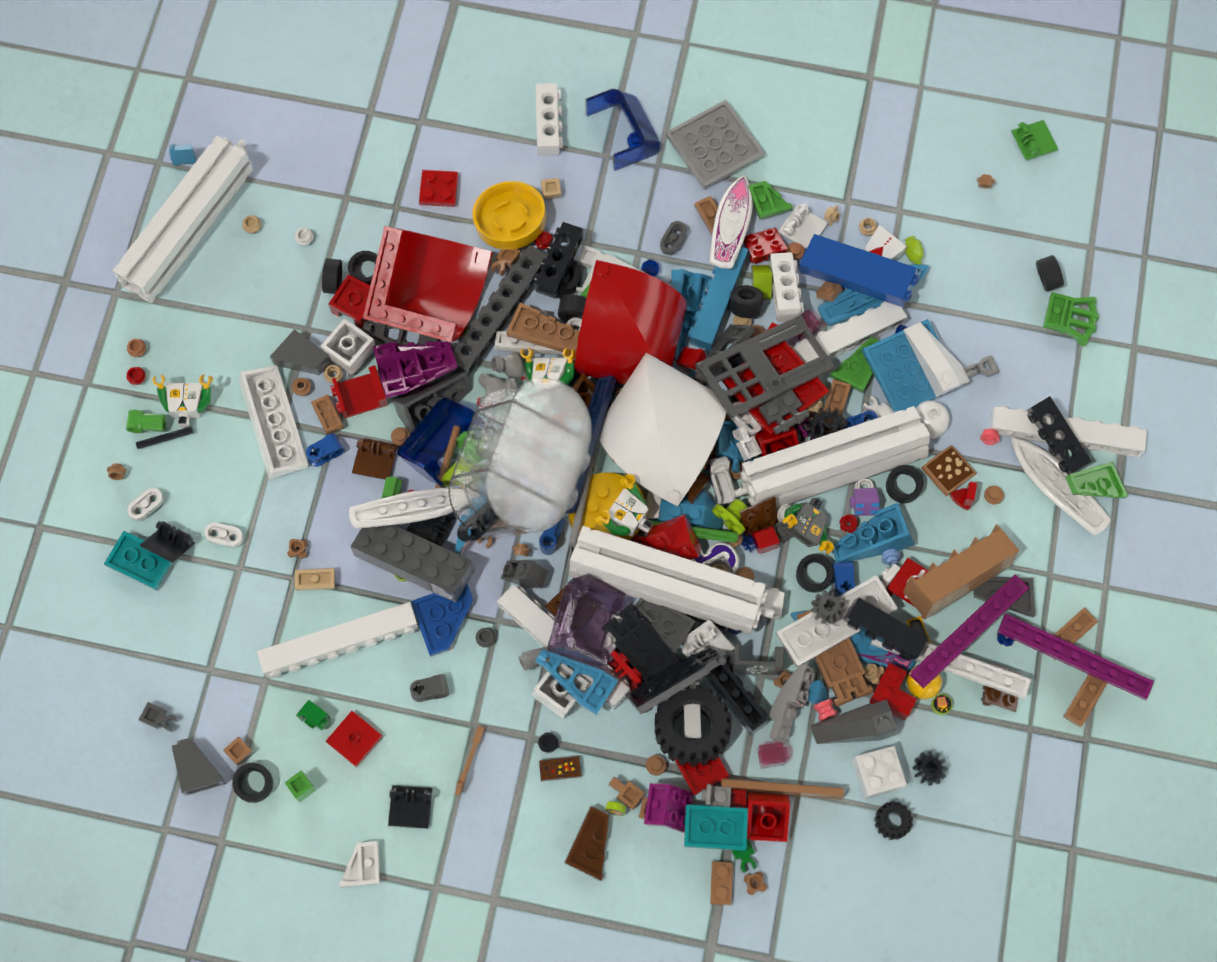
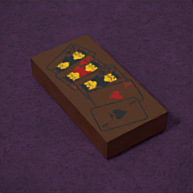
M579 756L539 760L541 782L581 778Z

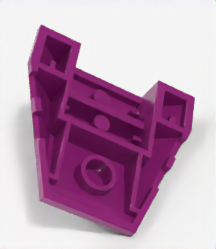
M397 342L373 346L386 399L405 395L457 368L450 342H426V345H415V342H408V345H397Z

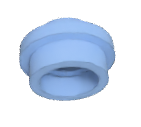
M888 549L882 553V563L888 566L896 565L901 559V555L896 549Z

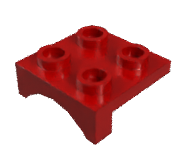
M614 650L611 653L612 660L607 665L615 669V673L622 672L619 678L627 676L630 682V691L642 685V675L635 667L633 669L629 667L630 663L622 653L617 654Z

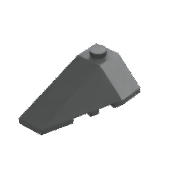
M464 371L413 390L392 401L399 419L412 437L417 438L430 431L435 426L434 424L447 414V411L453 404H457L472 388Z
M887 699L810 725L817 744L881 741L899 734Z

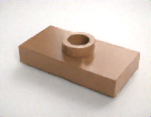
M328 394L311 402L326 435L344 428Z

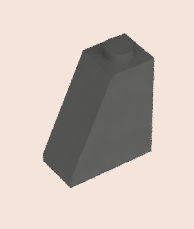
M295 329L270 355V359L275 366L320 375L331 363L329 354Z
M182 739L177 741V744L172 745L181 793L187 796L226 784L223 777L192 740Z

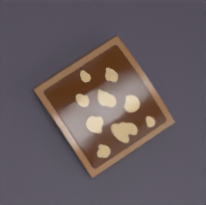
M952 445L921 467L945 496L956 491L962 484L977 474Z

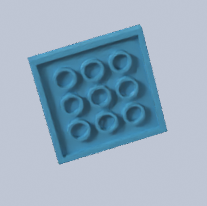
M929 320L922 321L921 323L939 341ZM903 330L861 350L893 412L906 410L912 406L916 408L924 401H931L937 398Z

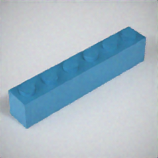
M741 247L733 268L724 269L714 266L712 274H715L713 280L709 279L706 288L709 291L707 295H703L700 303L702 309L701 311L697 310L694 321H696L695 327L691 326L688 333L690 345L711 351L729 305L730 293L736 287L746 261L748 249Z

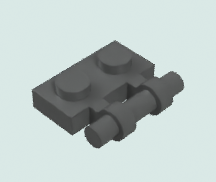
M792 389L759 407V412L768 425L776 422L777 426L773 428L776 435L788 431L789 427L796 423L800 424L804 422L805 418L809 417L807 410L797 411L801 408L802 404ZM789 414L792 416L786 421L782 419Z

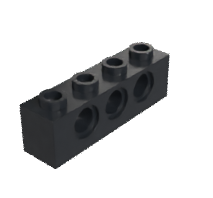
M562 222L561 227H557L554 234L555 240L549 244L547 250L548 256L543 258L541 262L540 274L535 275L533 281L535 292L554 299L557 298L583 240V228L566 222ZM556 258L562 259L561 261H554ZM548 274H554L555 276H553V277H548L547 275H548Z
M1051 396L1027 410L1028 419L1037 426L1038 435L1049 445L1048 450L1059 461L1058 466L1063 473H1066L1068 476L1092 462ZM1044 416H1048L1051 419L1050 425H1046L1043 422ZM1054 432L1061 435V441L1054 439ZM1064 449L1071 451V458H1067L1064 455Z

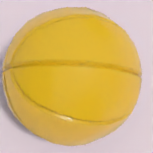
M908 674L906 683L913 696L926 700L935 697L942 687V678L939 674L923 689Z

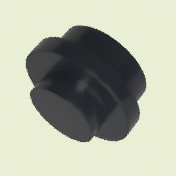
M544 733L538 739V746L541 751L551 753L556 750L558 739L553 733Z

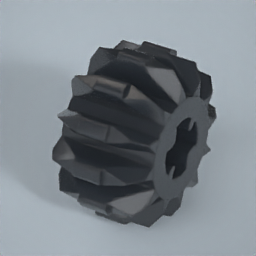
M928 751L927 756L922 752L920 758H915L914 762L917 765H914L912 770L918 771L914 775L915 778L922 777L920 780L921 784L927 780L928 786H932L933 781L938 785L940 779H945L946 775L943 772L947 771L948 767L942 766L946 760L942 759L939 761V753L933 757L932 751ZM929 764L931 768H934L932 772L926 768Z

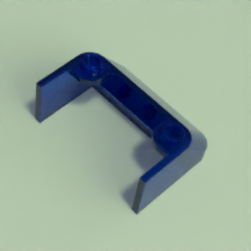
M610 89L586 98L587 117L620 105L633 130V133L627 137L629 148L613 154L614 171L655 156L660 152L661 143L638 98L633 94L618 89Z
M443 398L434 405L401 444L397 454L427 480L442 487L443 483L437 478L440 472V465L437 461L446 452L454 425L461 427L459 435L465 431L473 430L475 432L477 427L486 431L490 428L472 409L451 399Z

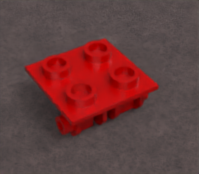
M776 228L746 235L743 241L751 255L749 256L750 262L755 264L763 262V257L765 261H768V255L770 258L772 253H786V250H788Z

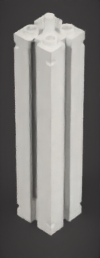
M216 135L212 144H209L121 258L120 263L112 270L123 288L133 294H138L140 298L151 304L154 302L156 296L160 294L245 182L246 177L252 173L251 161L247 151L244 149L245 141L240 140L233 147L230 140L227 138L222 139Z
M912 406L906 410H900L754 459L752 462L742 463L740 476L743 482L740 483L741 488L734 490V495L737 498L747 494L750 507L775 496L778 508L784 504H790L894 469L898 466L915 462L917 459L926 458L929 451L927 444L930 442V433L925 424L921 423L917 410Z
M585 526L581 529L577 545L570 559L569 576L580 578L583 581L635 598H643L645 601L663 605L706 621L710 619L713 623L737 631L741 630L746 634H750L752 628L756 629L760 615L772 618L774 614L773 610L763 607L767 592H764L766 584L755 583L753 580L598 530H591Z

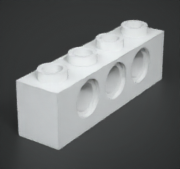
M557 83L536 84L538 156L559 155V148H563L562 137H559V132H562V121H558V117L562 116L561 106H558V101H561V90H557Z
M792 253L770 254L769 265L772 271V290L777 322H785L803 313V302L799 300L801 299V288L797 287L799 285V274H795V271H797V261L793 260Z

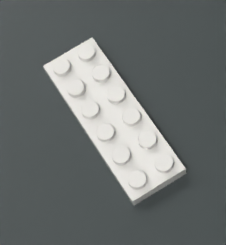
M877 575L841 595L839 602L845 603V606L842 608L845 612L843 615H840L841 619L838 622L834 620L833 624L830 625L826 620L824 624H821L822 618L817 620L814 618L817 613H809L776 632V636L796 668L861 631L859 629H851L847 626V622L843 620L854 599L860 597L887 614H891L898 609ZM827 604L824 606L825 609L828 608V611L831 610V607H828Z

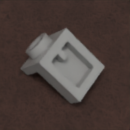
M707 784L706 789H702L701 801H705V806L730 807L731 787Z

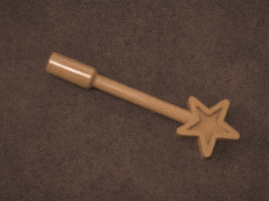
M478 726L467 762L457 782L455 795L460 796L461 792H463L475 751L485 731V728Z

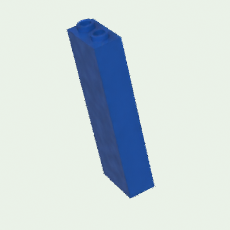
M817 234L813 235L799 264L801 273L839 284L844 288L900 307H904L905 303L910 301L912 296L911 290L913 286H917L920 278L916 267Z

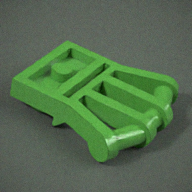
M1051 292L1043 328L1058 331L1060 334L1066 333L1074 338L1079 345L1086 346L1090 336L1096 332L1097 326L1095 324L1099 319L1096 297L1073 298ZM1084 304H1086V305H1088L1089 310H1085V309H1081V308H1077V307H1073V306H1074V305H1084ZM1074 314L1087 318L1089 321L1085 322L1071 318V315ZM1070 326L1085 329V332L1080 334Z

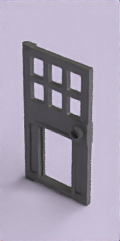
M801 315L695 364L696 369L703 375L730 418H734L835 369L834 364L807 327L806 321ZM803 333L819 357L779 376L763 351ZM740 354L745 363L732 368L727 359ZM721 362L727 372L714 377L709 367ZM749 368L755 378L742 383L737 373ZM731 377L737 386L724 392L718 382ZM759 383L765 393L752 398L746 388ZM741 392L746 402L734 407L728 397Z

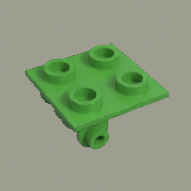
M1044 120L1029 125L1021 122L1018 124V128L1011 130L1025 160L1058 150Z

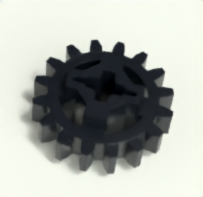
M828 407L827 411L820 408L821 413L819 414L814 411L815 417H809L810 423L806 424L807 429H809L807 435L811 436L810 441L836 432L838 425H840L839 431L846 429L847 427L845 426L848 425L847 420H844L843 413L838 415L837 409L831 412L830 407ZM816 423H818L819 426L818 428H816V431H814Z

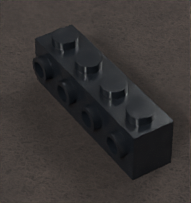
M860 597L853 600L843 619L851 629L863 631L865 633L864 636L873 641L876 639L882 642L884 648L890 651L894 649L900 653L899 656L907 661H910V659L915 660L919 657L929 638Z
M727 661L724 665H719L710 670V673L705 676L706 679L722 697L723 701L726 702L727 706L750 735H753L767 724L769 720L767 718L768 714L762 707L756 704V699L750 691L747 692L742 686L743 682L737 675L735 676L732 673Z

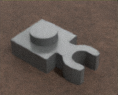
M147 702L138 719L140 722L156 729L162 724L163 728L169 732H172L173 729L168 727V722L171 720L178 721L173 715L165 716L167 710L150 702Z

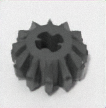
M826 590L822 592V595L816 594V600L811 602V605L814 606L811 609V613H817L814 617L815 620L822 618L821 624H824L827 620L832 625L834 620L838 622L841 619L840 615H843L845 612L842 609L845 603L839 602L841 599L840 595L836 598L834 597V591H831L830 595H828ZM826 604L828 605V607H831L830 611L827 610L828 608H824Z

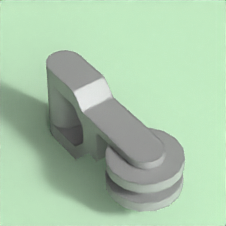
M992 355L982 358L979 363L964 368L969 379L978 373L987 377L1000 373ZM987 363L990 371L986 370L983 364Z

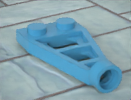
M544 648L535 660L536 663L543 666L579 705L595 715L598 714L618 683L617 679L601 669L554 654ZM560 664H565L574 669L569 679H565L557 672ZM578 674H584L593 679L592 685L585 693L581 692L574 685V679Z

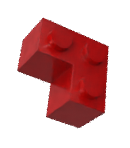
M888 663L869 703L874 704L887 699L892 715L905 721L917 698L899 690L907 671Z

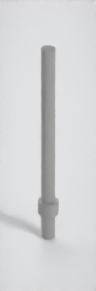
M596 447L578 499L569 542L571 547H576L591 474L596 464Z

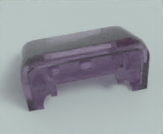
M589 573L571 579L563 591L549 638L548 650L593 666H606L610 656L609 650L603 647L606 634L601 627L611 620L612 614L623 609L626 593Z

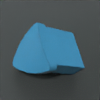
M192 144L170 145L169 154L174 166L196 163Z
M821 680L813 681L808 692L809 697L807 701L818 704L827 700L828 694Z

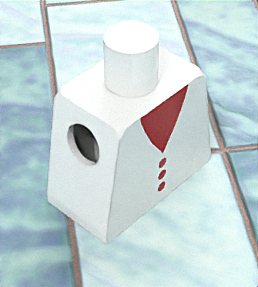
M879 225L864 250L896 261L904 255L907 246Z

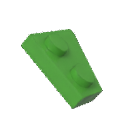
M766 181L748 185L759 220L793 210V205L781 198L782 195L773 190Z

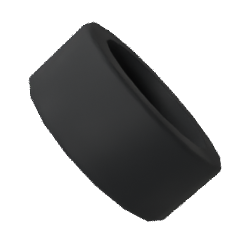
M371 251L355 253L348 262L349 275L371 285L373 275L360 277L356 274L355 268L363 261H371L376 264L377 254Z
M325 259L322 271L323 293L335 294L340 287L343 273L342 260Z
M901 465L890 472L885 486L891 499L905 504L911 503L918 498L923 490L924 481L923 476L916 468ZM901 474L909 475L916 483L915 490L910 494L898 492L893 485L896 476Z
M821 554L805 556L801 559L796 570L798 584L804 590L812 593L824 591L829 587L834 577L832 563ZM809 563H819L825 568L826 578L823 582L812 584L805 579L803 572Z
M247 763L236 770L232 786L240 799L248 803H257L269 796L273 789V778L263 765ZM250 771L261 773L265 780L263 789L254 795L245 793L241 787L243 776Z

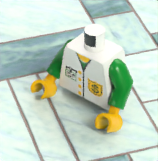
M528 348L529 354L526 356L525 349H521V356L526 358L525 369L531 386L540 393L539 398L541 400L549 401L551 394H561L565 387L574 379L575 362H573V359L576 357V350L572 349L570 356V349H564L563 356L565 358H534V361H532L531 358L534 356V350Z
M203 374L199 378L200 383H166V386L163 385L166 380L164 375H161V383L156 381V376L153 377V383L158 386L157 393L160 403L165 411L171 414L172 418H178L177 425L179 427H189L190 418H199L201 412H204L210 404L211 387L209 384L213 382L211 375L208 376V382L204 380L205 375Z
M626 474L628 482L626 479H621L620 484L627 486V489H623L609 511H599L602 517H596V522L603 523L613 535L633 536L638 528L648 533L653 523L645 519L648 511L647 504L634 484V476Z

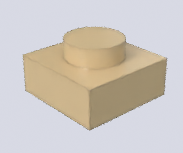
M559 178L541 180L543 199L561 197Z

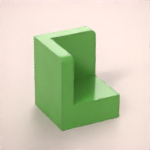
M302 770L284 782L299 802L316 791V788Z

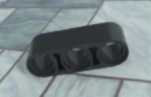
M504 499L487 501L459 526L457 530L458 538L463 542L478 540L508 512L507 502ZM468 529L471 531V536L468 534Z

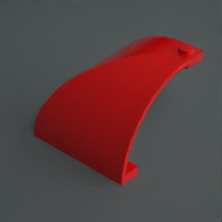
M384 226L363 319L448 342L456 341L468 327L478 306L493 252L430 235Z
M596 260L579 332L575 357V373L595 378L613 376L617 379L616 383L626 384L645 353L672 367L687 308L684 297L669 284L649 274L622 265Z

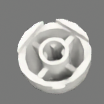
M931 400L924 401L915 408L920 416L921 423L925 424L930 433V439L941 437L946 432L950 419L949 412L944 405Z

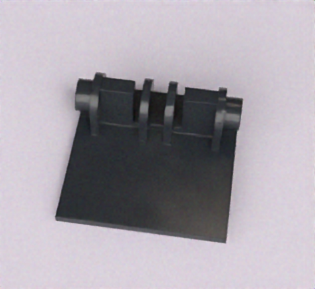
M447 514L429 520L412 522L406 531L442 547L455 517Z
M158 521L156 524L158 530L142 542L140 547L174 563L195 542H193L190 534L181 531V529L176 530L175 526L171 527L165 521Z
M392 785L389 793V798L391 799L388 826L429 829L433 788Z

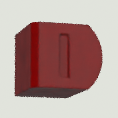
M773 526L751 533L752 541L758 554H763L779 547L780 541Z

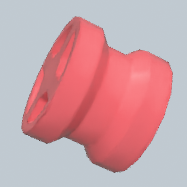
M832 699L822 701L814 706L815 711H818L820 722L838 715L837 710L832 706Z

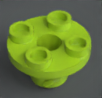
M735 499L726 509L716 504L711 510L716 517L722 518L725 521L723 524L730 531L737 532L739 536L745 531V528L739 522L741 520L740 511L748 508L743 501Z

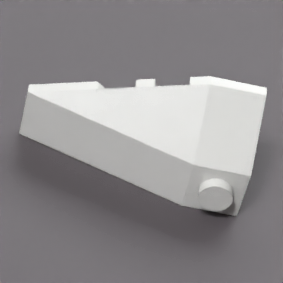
M921 322L903 330L936 397L970 382L963 366Z

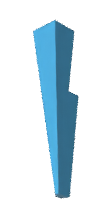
M684 269L671 270V286L684 297L687 303L674 361H677L682 347H685L687 344L685 341L691 326H694L696 312L700 310V301L703 295L707 293L705 291L709 279H712V277L705 274L692 273Z

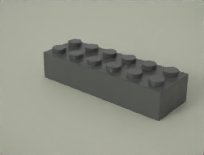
M394 525L361 528L350 546L355 557L453 602H457L475 571L472 560Z

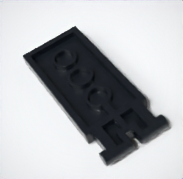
M631 602L618 613L622 618L620 622L613 617L601 629L605 634L609 632L616 641L613 644L628 659L630 665L638 670L644 682H647L677 664L680 660L663 642L644 617L642 619L639 618L634 612L636 607Z
M707 645L704 650L695 655L688 656L625 695L640 714L647 713L657 704L668 701L677 692L686 690L692 683L704 679L710 673V670L719 665H724L726 659L711 645Z

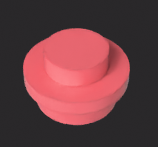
M985 429L980 439L986 445H994L999 442L1000 436L998 431L994 429Z

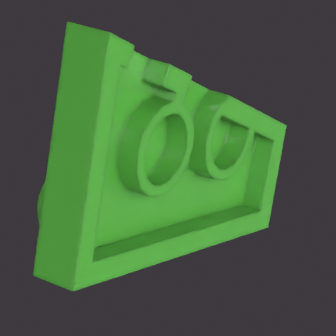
M870 337L855 353L844 360L836 370H833L829 377L851 384V388L863 393L873 372L861 350L879 342V340Z
M1113 462L1072 473L1065 477L1073 495L1121 499L1128 497Z

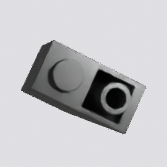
M507 561L503 568L501 579L527 588L542 589L548 570L533 561Z

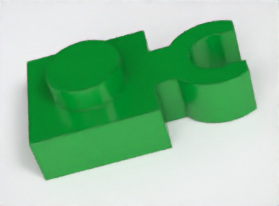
M747 840L746 851L731 850L735 861L741 859L740 869L742 873H746L744 867L746 863L751 864L753 870L756 869L755 861L750 858V855L754 854L750 840Z

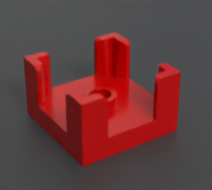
M347 275L328 303L331 313L339 317L340 312L353 319L355 326L363 329L364 322L367 321V319H363L370 285Z

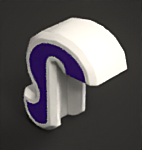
M725 456L711 459L708 462L710 482L715 492L716 502L719 505L732 503L736 499L734 495L735 489L729 473L730 462Z
M716 542L709 547L706 554H703L701 549L699 557L691 561L711 567L723 560L729 572L735 574L738 570L739 556L730 544Z

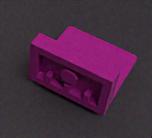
M650 783L644 824L648 826H663L685 833L686 805H692V793L671 784Z

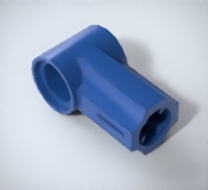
M550 514L543 534L539 538L540 551L545 555H552L557 549V543L566 522L559 515ZM546 541L553 543L551 546L543 545Z

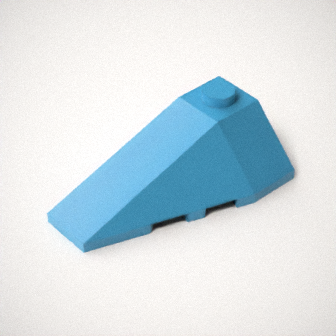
M898 503L880 509L873 518L867 522L864 521L860 524L861 527L853 533H848L836 542L832 552L836 562H849L879 556L888 549L900 551L915 544Z

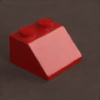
M793 426L789 427L788 431L777 435L769 436L762 430L754 436L762 451L759 457L799 445L797 432Z
M748 792L747 840L787 842L790 812L789 795Z

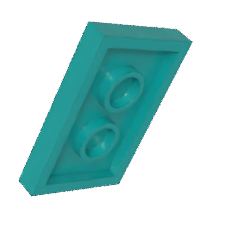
M123 531L104 565L157 590L172 562L140 547V544L145 540Z
M686 805L684 847L746 851L748 808Z

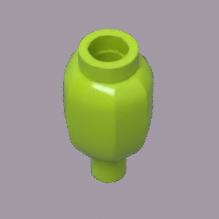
M915 236L906 238L905 245L907 247L905 253L908 260L914 264H922L924 252L920 240L916 239Z

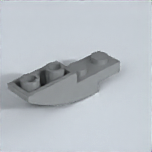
M802 664L788 678L771 708L769 718L774 720V724L769 738L778 744H786L790 736L792 721L796 716V708H804L808 700V692L811 683L814 681L815 670L807 664Z

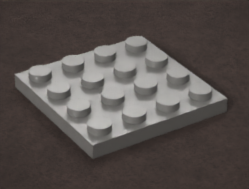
M727 100L666 132L667 139L703 190L763 158L765 154Z

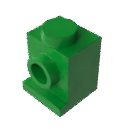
M309 699L296 714L299 720L303 721L305 719L304 723L312 729L316 727L323 731L329 724L330 716Z

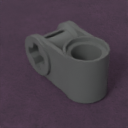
M445 674L416 680L410 686L412 699L416 702L441 699L450 695ZM417 688H421L422 694L417 693Z

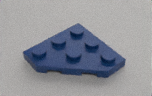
M468 584L465 586L457 602H453L436 593L411 601L430 657L450 649L473 603Z

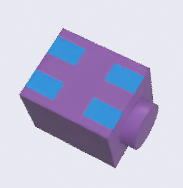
M877 488L853 490V497H850L849 502L850 508L854 509L855 516H872L879 511L880 501Z

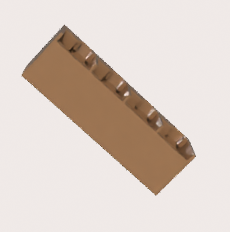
M996 524L991 534L981 541L974 537L970 547L959 554L956 550H953L948 561L938 567L933 562L925 575L916 580L913 576H910L903 593L924 619H927L1008 569L1020 550Z

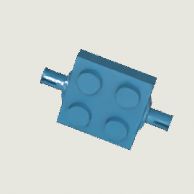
M731 420L723 422L716 440V457H727L732 461L731 471L739 472V462H752L754 457L746 461L743 460L736 445L740 441L736 440L732 434V431L737 430L739 427Z

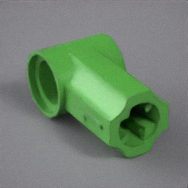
M129 410L126 424L128 432H164L166 429V416L163 414H147L140 410Z
M386 477L382 498L400 494L403 481L396 477Z

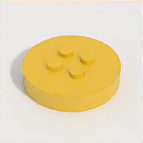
M518 181L501 182L487 188L475 201L472 212L478 236L489 246L503 250L518 249L532 243L542 233L547 219L545 204L540 193L532 186Z
M608 472L591 475L580 532L582 527L585 526L591 530H598L613 535L603 523L596 522V517H602L599 511H609L623 489H627V486L620 484L621 479H626L628 482L627 477ZM636 485V487L638 488L639 492L641 493V495H642V497H643V499H644V496H643V494H642L640 488ZM576 509L574 513L568 514L571 528H573ZM638 528V529L636 530V532L634 533L633 536H629V535H627V536H625V535H613V536H616V537H619V538H623V539H626V540H630V539H632V538L639 532L640 529Z

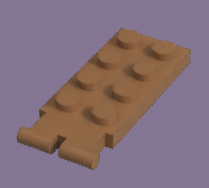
M811 610L797 615V620L811 613ZM850 638L814 658L827 688H832L836 699H834L836 707L853 701L851 693H854L857 699L873 693L871 685L867 686L863 678L866 673Z

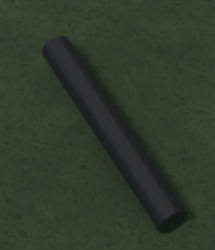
M190 426L136 442V447L141 449L193 434V428Z

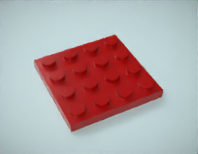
M785 341L763 351L779 376L805 364ZM749 368L737 373L742 383L755 378ZM731 377L722 380V383L729 390L737 386ZM818 377L792 389L802 404L801 408L797 410L798 412L807 410L829 393V390ZM759 383L746 388L752 398L765 393ZM741 392L734 394L741 404L746 402ZM769 400L748 410V412L769 436L775 434L773 428L777 426L776 422L768 425L759 412V407L772 401ZM789 414L782 419L786 421L792 416Z

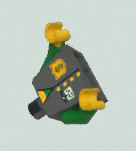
M812 498L810 503L794 504L785 509L781 526L783 530L807 547L820 545L819 551L825 550L827 555L834 549L833 543L828 541L827 517L819 511L822 505L819 499Z

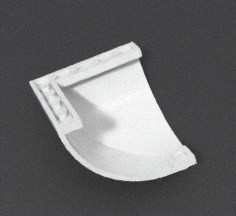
M645 353L605 414L598 437L606 452L627 474H632L635 481L649 491L678 506L706 463L721 431L726 410L711 389L650 354Z

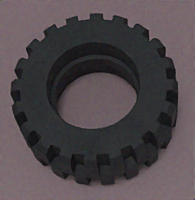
M695 685V688L688 686L686 690L672 695L668 701L659 703L654 718V729L657 744L660 745V750L663 754L667 753L671 761L678 760L679 765L685 766V763H690V767H696V763H701L704 766L708 764V760L715 761L718 759V754H723L726 750L731 734L732 718L731 713L728 712L726 702L722 703L720 695H712L711 689L701 690V686ZM685 705H700V713L707 716L712 723V730L708 736L701 740L690 741L683 739L675 732L674 721L684 713Z

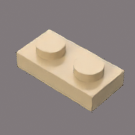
M334 568L295 570L296 591L335 589Z

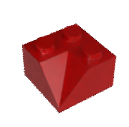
M685 514L652 526L648 532L647 539L654 549L688 560L698 558L700 555L701 545Z

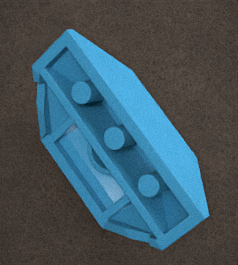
M705 491L701 492L693 504L688 501L686 495L678 506L661 498L659 517L647 519L665 522L685 514L691 526L721 530L722 518L719 519L711 511L716 504Z

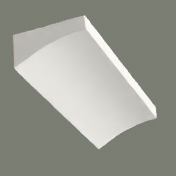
M278 366L240 372V387L269 481L295 471L307 469V459Z

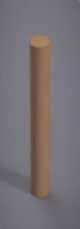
M454 425L435 488H443L442 476L449 469L461 430L459 426Z

